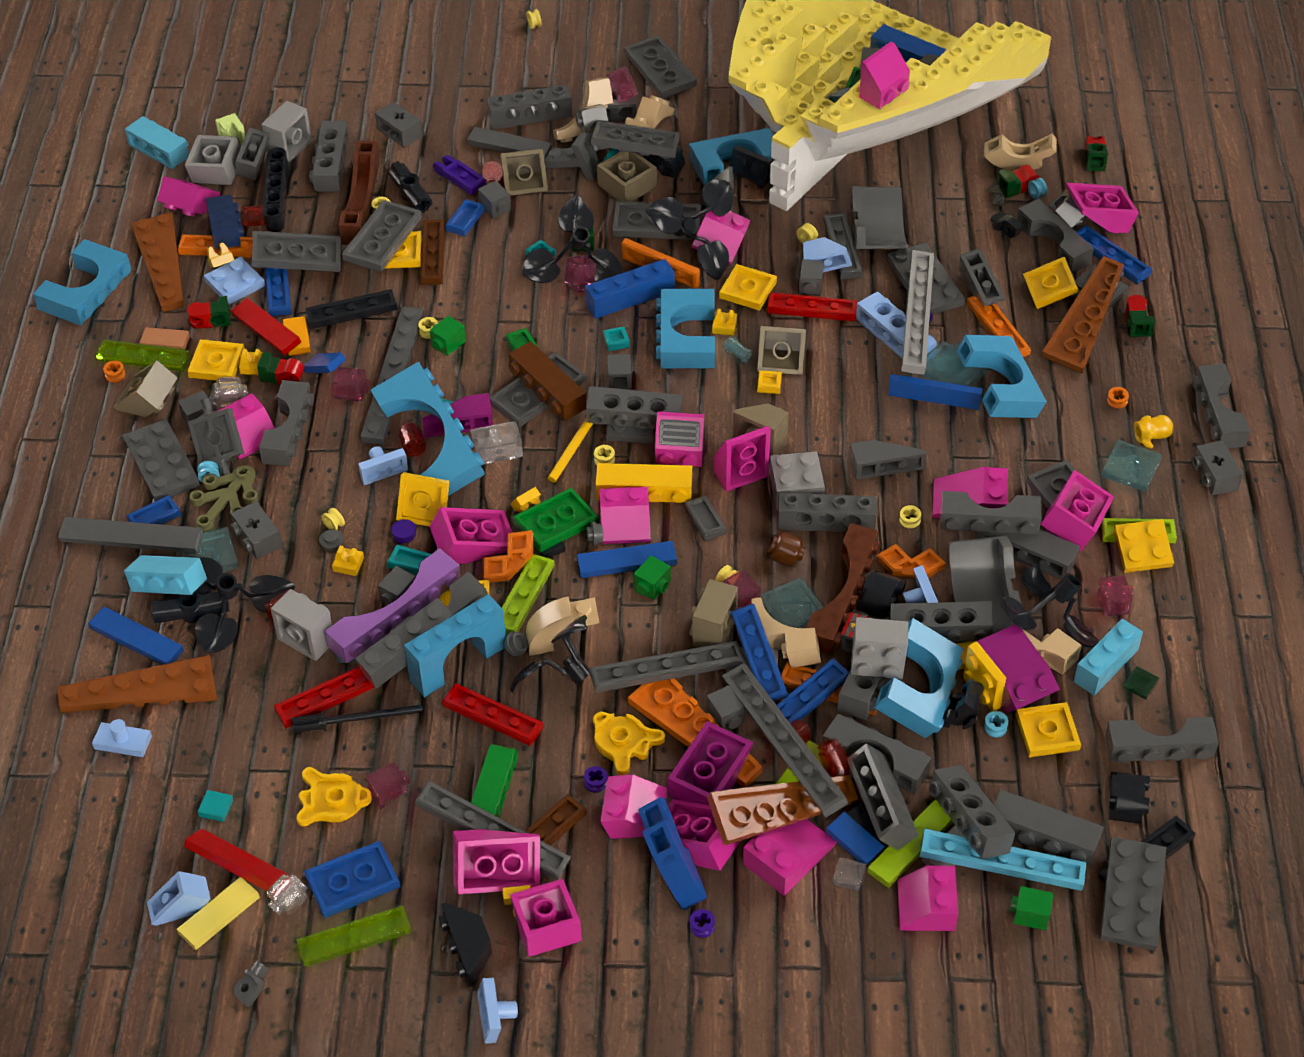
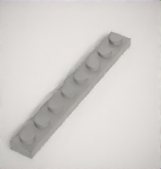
M912 250L901 369L903 372L925 374L934 253Z

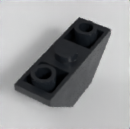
M447 902L441 904L443 915L438 916L442 931H448L450 935L447 943L451 954H457L459 959L455 963L460 978L465 977L468 986H473L492 954L490 937L480 915Z

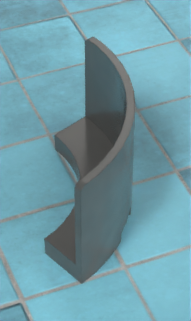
M850 187L851 214H855L856 218L854 223H852L855 248L908 249L909 245L905 239L901 187Z
M999 536L950 542L949 564L954 602L992 601L993 634L1014 625L1001 606V600L1005 597L1014 598L1021 603L1018 591H1013L1011 579L1016 577L1013 545L1008 537Z

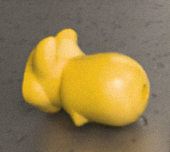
M1158 415L1153 418L1151 416H1144L1140 421L1134 422L1136 440L1150 449L1153 448L1152 439H1165L1173 431V423L1166 415Z

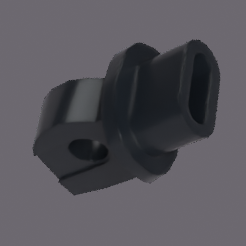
M1003 211L994 214L990 219L995 224L997 231L1003 230L1010 238L1019 235L1023 227L1013 218L1012 214H1006Z

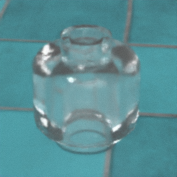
M219 377L216 383L212 385L213 400L217 401L221 407H226L247 396V386L242 385V381L238 377Z
M293 874L290 876L281 875L267 890V896L271 900L268 905L278 915L282 912H285L287 915H293L307 900L308 895L305 891L308 888Z

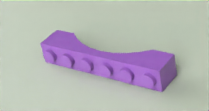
M438 549L421 561L419 572L414 582L396 601L372 613L343 617L325 630L327 646L347 664L362 654L367 648L381 640L391 629L407 617L415 615L450 589L449 586L461 578L459 564L443 550Z

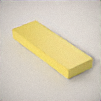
M238 878L178 927V934L197 950L260 898L259 893L243 878Z

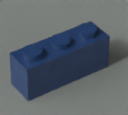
M232 195L206 198L214 248L219 249V243H224L226 247L241 246L240 237H244L238 204L233 203Z

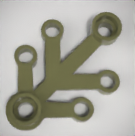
M242 465L235 468L228 475L216 477L214 474H208L203 477V484L207 490H214L217 486L231 484L227 488L203 493L200 490L190 493V501L193 506H201L206 502L217 500L207 514L200 515L195 521V527L203 530L202 536H210L215 532L214 520L228 502L231 507L230 515L243 508L240 506L236 493L240 487H243V499L246 505L258 502L257 492L252 487L256 477L254 468Z

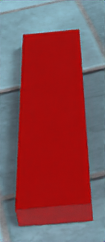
M770 292L767 313L856 321L858 301Z
M248 298L231 310L233 317L284 356L301 343L300 338Z
M357 667L274 705V709L286 729L293 726L292 717L319 714L321 711L330 709L375 687L361 672L360 667Z
M457 683L453 685L442 700L443 707L529 746L533 744L544 728L543 722Z
M200 829L185 839L184 847L269 893L274 892L288 881L289 874L204 829Z

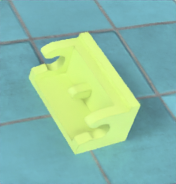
M236 114L216 119L218 136L237 137L240 147H242L245 140V131Z

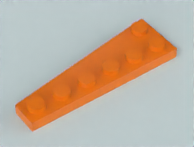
M674 678L642 684L628 697V704L688 748L706 721L717 725L715 719L709 713L706 714L698 706V702L693 697H689ZM748 754L735 782L743 788H747L762 773L763 767Z

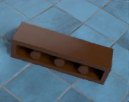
M531 341L509 353L510 364H508L510 372L514 376L517 375L525 387L531 389L541 402H545L553 414L566 421L586 409V392Z

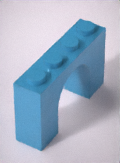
M769 128L689 143L690 162L701 182L705 185L724 170L722 161L731 158L732 150L735 146L742 147L775 161L776 159L771 158L773 134Z
M85 239L71 252L75 267L97 277L91 283L78 288H68L45 280L33 293L37 310L78 325H82L91 317L98 306L104 302L108 295L117 288L118 284L131 271L127 254Z
M661 289V298H657V311H661V314H656V327H661V330H656V343H661V346H656V359H661V368H715V336H686L673 329L677 324L684 321L714 320V289Z
M965 335L957 349L964 367L996 370L1003 374L1011 383L990 385L982 398L989 416L1037 418L1047 401L1012 336Z
M488 594L404 645L409 680L423 697L428 696L445 685L444 661L450 651L460 642L471 638L472 644L486 659L505 648L504 640L506 633L503 609Z
M914 618L908 622L906 656L917 662L924 669L929 678L930 692L929 694L918 692L894 677L880 688L874 708L925 739L934 732H939L944 724V712L950 704V691L956 684V671L962 664L960 658L963 648Z

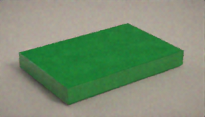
M571 487L513 516L512 522L520 531L531 530L533 532V545L541 553L557 543L586 530L587 527H590L591 522L599 523L600 517Z

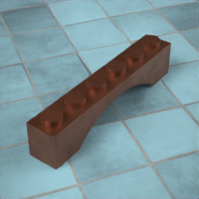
M357 140L350 196L346 208L341 211L338 225L341 245H349L369 218L380 164L378 141Z
M853 523L849 525L842 547V557L849 575L847 582L832 602L812 613L806 627L815 628L819 649L822 653L832 655L835 647H840L843 627L850 615V610H855L858 603L859 595L857 593L864 589L863 585L866 581L864 576L866 573L871 572L874 562L872 557L877 555L880 550L881 541H878V530Z

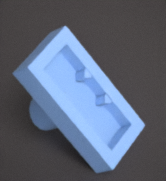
M373 447L369 451L371 459L358 463L360 477L364 485L408 470L406 453L403 448L384 454L381 447Z
M923 565L913 568L919 588L902 593L905 603H938Z
M116 719L111 724L101 722L92 744L96 750L144 757L152 734L150 730L127 727L123 720Z
M483 978L477 994L484 1043H496L501 1031L500 1019L516 1018L518 1012L517 1002H497L494 978Z

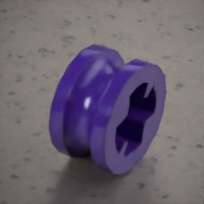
M593 766L585 771L584 786L588 791L600 792L606 788V770L599 766ZM598 776L600 777V781H599V780H595L594 782L591 781V777L594 778V779L597 778Z
M699 909L693 912L690 917L691 932L699 938L708 937L713 933L715 926L713 914L706 909ZM701 920H706V924L703 927L698 926Z

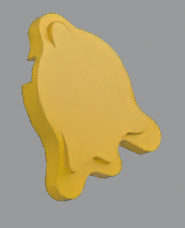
M598 712L593 716L595 746L604 757L614 763L615 771L618 775H627L630 772V759L632 757L645 760L652 746L661 745L665 742V733L662 730L648 728L630 714H626V717H615L614 714Z
M307 767L302 772V778L311 788L299 793L298 797L303 808L297 814V823L305 827L317 821L332 823L348 820L361 808L371 803V792L359 783L357 784L347 774H322L313 767Z

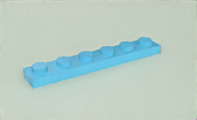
M924 829L920 857L1079 891H1082L1084 887L1086 862L1011 847L1009 854L981 859L965 837Z

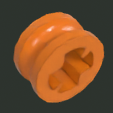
M109 361L103 367L108 382L117 383L126 376L123 363L120 361Z
M1122 387L1111 388L1108 392L1107 403L1116 409L1124 408L1128 403V391Z

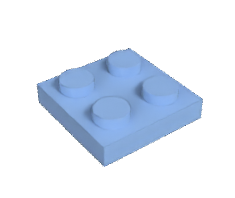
M242 257L204 275L205 282L219 297L227 296L229 305L265 286L264 279Z

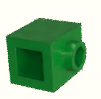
M448 315L430 329L431 346L436 351H440L447 356L466 342L465 326Z
M652 555L634 573V590L652 600H655L660 593L663 594L671 582V566Z
M1020 886L1019 895H1013L1010 912L1015 913L1013 924L1046 931L1054 893Z

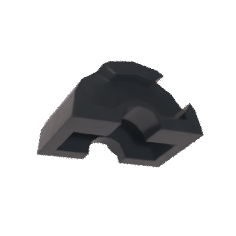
M680 146L677 147L675 158L665 159L653 154L642 156L657 167L662 175L676 179L685 165L684 156L682 155L683 150Z
M871 571L863 585L865 591L861 600H858L857 610L880 619H885L887 613L891 612V604L897 603V598L895 597L903 593L906 581L881 571Z
M971 679L962 686L961 691L963 692L953 693L949 696L950 704L943 715V727L950 728V725L962 726V729H967L974 725L983 699V684Z
M1110 772L1109 820L1141 824L1143 813L1148 814L1150 798L1145 797V791L1149 790L1150 776Z

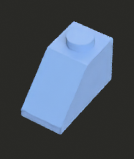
M823 237L803 242L804 259L824 261L823 272L852 266L847 248Z
M178 871L147 901L151 924L157 926L196 914L211 900L206 877Z

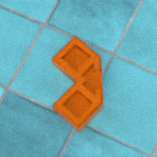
M530 530L508 533L507 555L484 557L483 580H489V583L509 581L533 557V532Z
M897 544L877 554L876 559L892 576L915 578L913 568L923 565L928 578L942 571L946 566V562L931 548L911 559Z

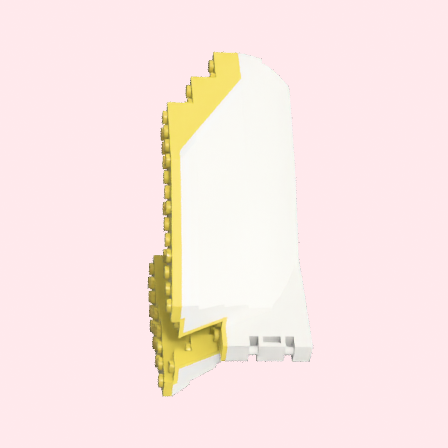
M746 0L733 43L729 83L740 95L745 97L753 110L760 114L765 122L777 132L772 137L771 158L776 160L771 163L770 184L774 185V187L770 189L769 203L787 211L848 153L874 147L928 129L976 109L1039 75L1043 70L1049 54L1051 36L1015 21L1010 27L995 22L990 28L976 22L960 38H957L874 0ZM883 24L947 49L930 66L910 58L906 62L910 70L909 88L905 93L900 94L881 109L859 98L860 80L837 102L834 103L828 98V95L846 87L853 68H860L863 47L870 48L871 36Z

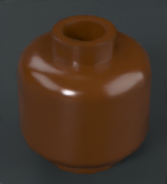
M782 531L778 535L774 534L772 536L768 553L771 554L773 561L793 566L797 560L802 561L806 548L802 547L801 537Z

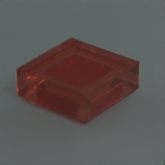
M263 206L243 207V227L265 225Z

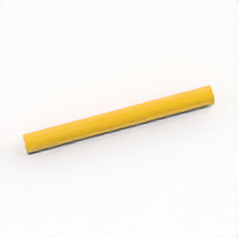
M586 419L584 420L549 474L548 480L550 482L556 483L593 423H588Z

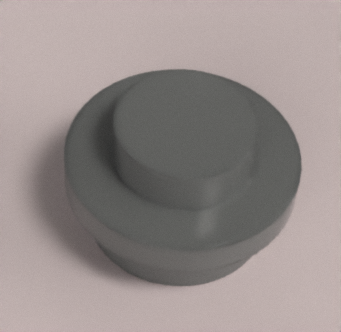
M591 522L590 527L586 528L587 541H591L592 546H597V543H603L602 524H596V522Z
M332 529L323 532L319 542L325 551L336 552L339 546L343 545L344 537L340 531Z
M515 631L506 635L504 643L508 653L515 657L523 655L528 648L526 636L521 632Z

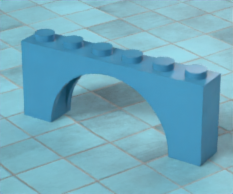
M417 362L371 389V392L387 418L403 411L420 410L434 414L441 419L445 429L443 448L435 462L420 475L450 481L449 496L485 475L481 467L485 463L478 451L473 454L471 448L474 447V444L468 434L462 435L461 431L464 428L459 419L451 417L454 411L448 401L443 402L441 400L444 394L438 384L432 385L431 381L434 380V377L428 367L423 369L421 364Z

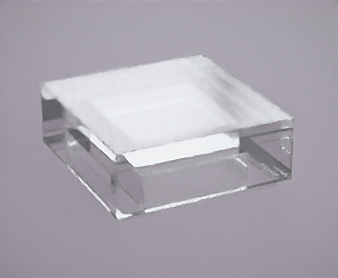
M840 857L833 878V885L859 891L866 870V864Z

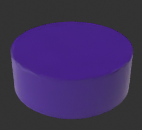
M406 519L395 522L392 526L393 539L399 543H408L414 540L416 537L415 524Z

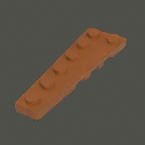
M170 212L132 222L131 226L162 311L167 312L184 307L173 213Z
M1103 256L1043 349L1042 357L1083 374L1122 274L1123 263Z
M210 655L57 687L61 713L116 709L121 705L128 704L142 707L145 706V703L159 702L160 705L170 704V701L185 700V703L218 700Z
M850 775L831 777L847 799L848 804L845 806L854 804L858 800V796ZM799 782L715 791L707 796L723 845L732 844L822 814Z

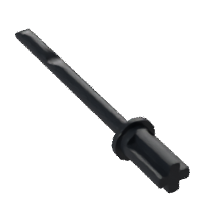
M416 705L325 717L324 711H321L322 714L292 717L293 731L302 732L324 729L326 731L327 724L423 712V706Z

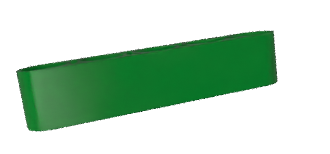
M494 744L490 745L471 801L472 804L498 818L500 817L516 767L518 749Z

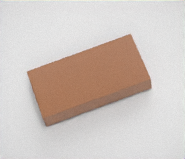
M145 327L139 344L141 349L185 352L190 334L189 331Z

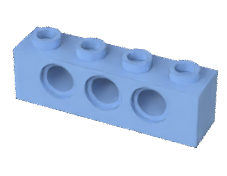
M878 291L858 302L856 319L902 358L906 322L905 313L895 307L889 299L882 296ZM928 335L926 363L935 358L937 341L931 335Z

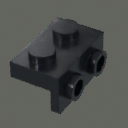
M735 146L732 150L729 167H732L733 173L738 177L747 178L754 181L757 185L765 186L770 182L771 163L773 160Z

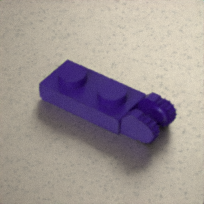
M448 155L442 158L444 164L438 161L432 164L436 173L444 176L470 195L486 185V179Z

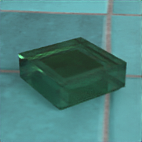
M1136 666L1124 683L1123 688L1147 700L1158 684L1159 677Z

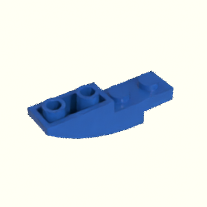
M659 797L639 808L638 811L646 829L642 831L665 882L681 908L686 910L707 899V894L689 848H685L682 844L665 798Z

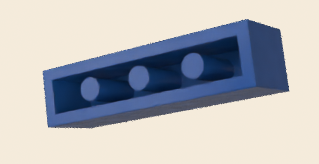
M885 24L871 36L870 48L881 49L889 42L895 43L905 63L910 58L920 61L925 54L941 56L947 50Z
M663 259L586 285V305L596 319L661 296V289H675V272L667 260Z

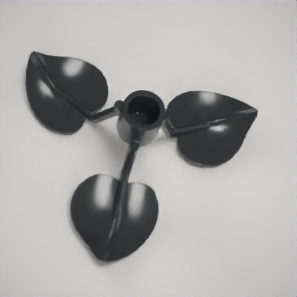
M718 179L707 182L702 189V200L709 207L691 217H682L683 205L676 198L665 197L652 203L645 212L651 217L659 230L666 234L674 233V235L679 237L686 235L687 239L692 238L705 243L697 249L698 262L711 278L719 280L729 262V252L726 246L717 240L710 243L708 239L693 235L692 233L696 227L695 219L711 210L718 217L726 215L731 210L734 195L730 183L727 180Z
M579 195L566 202L558 215L560 228L565 232H572L567 246L555 259H553V255L548 250L535 249L527 255L522 268V274L531 281L538 283L551 282L560 274V268L556 262L563 257L570 247H573L577 250L586 248L587 256L591 259L586 264V272L593 281L597 282L624 273L620 261L611 251L599 248L594 252V255L591 254V245L588 243L590 237L589 231L594 224V216Z
M188 554L184 556L200 558L207 580L195 592L205 594L209 592L210 588L212 590L217 589L218 595L221 597L220 616L215 613L205 614L198 619L195 625L196 639L203 651L207 653L224 650L235 640L238 633L237 622L232 618L224 617L226 601L233 599L239 590L248 598H253V604L256 609L271 613V608L290 589H295V585L285 578L262 575L250 582V590L252 592L250 593L242 587L241 583L237 584L234 575L230 573L223 574V568L216 560Z
M1039 564L1031 566L1021 574V581L1031 593L1040 595L1044 600L1030 611H1026L1024 606L1014 598L1005 597L1001 600V606L1010 620L1025 631H1032L1036 628L1037 624L1031 616L1049 601L1056 599L1060 603L1069 602L1063 616L1066 621L1063 626L1070 637L1082 646L1094 648L1100 641L1079 619L1070 615L1072 606L1077 600L1074 595L1082 588V583L1073 574L1067 573L1056 586L1051 587L1042 575Z
M585 614L569 623L551 640L553 644L562 638L570 653V656L562 662L564 667L562 668L550 659L542 657L518 673L511 685L510 690L512 693L520 681L544 665L552 666L560 671L563 676L568 674L575 684L581 682L589 675V667L578 655L570 638L571 633L587 629V616Z

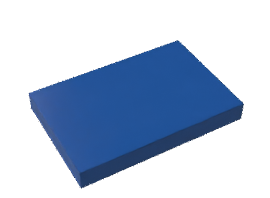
M380 840L304 871L324 919L401 887Z

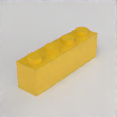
M597 463L596 500H600V489L648 487L649 502H688L692 500V466Z

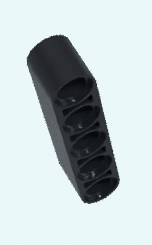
M280 147L269 150L267 154L263 214L266 229L270 232H279L285 227L289 165L286 150Z

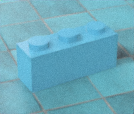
M144 116L125 128L130 146L170 169H174L189 157L187 140Z
M140 555L124 570L131 592L191 595L207 580L200 558Z
M1121 619L1078 663L1074 683L1095 696L1139 650L1143 631L1126 620Z

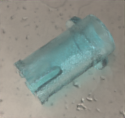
M737 337L727 338L723 345L727 353H732L743 363L749 361L753 353L742 345Z

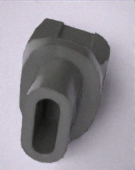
M257 960L250 970H244L246 975L237 981L234 987V995L247 1007L253 1004L264 988L266 982L263 979L270 970Z

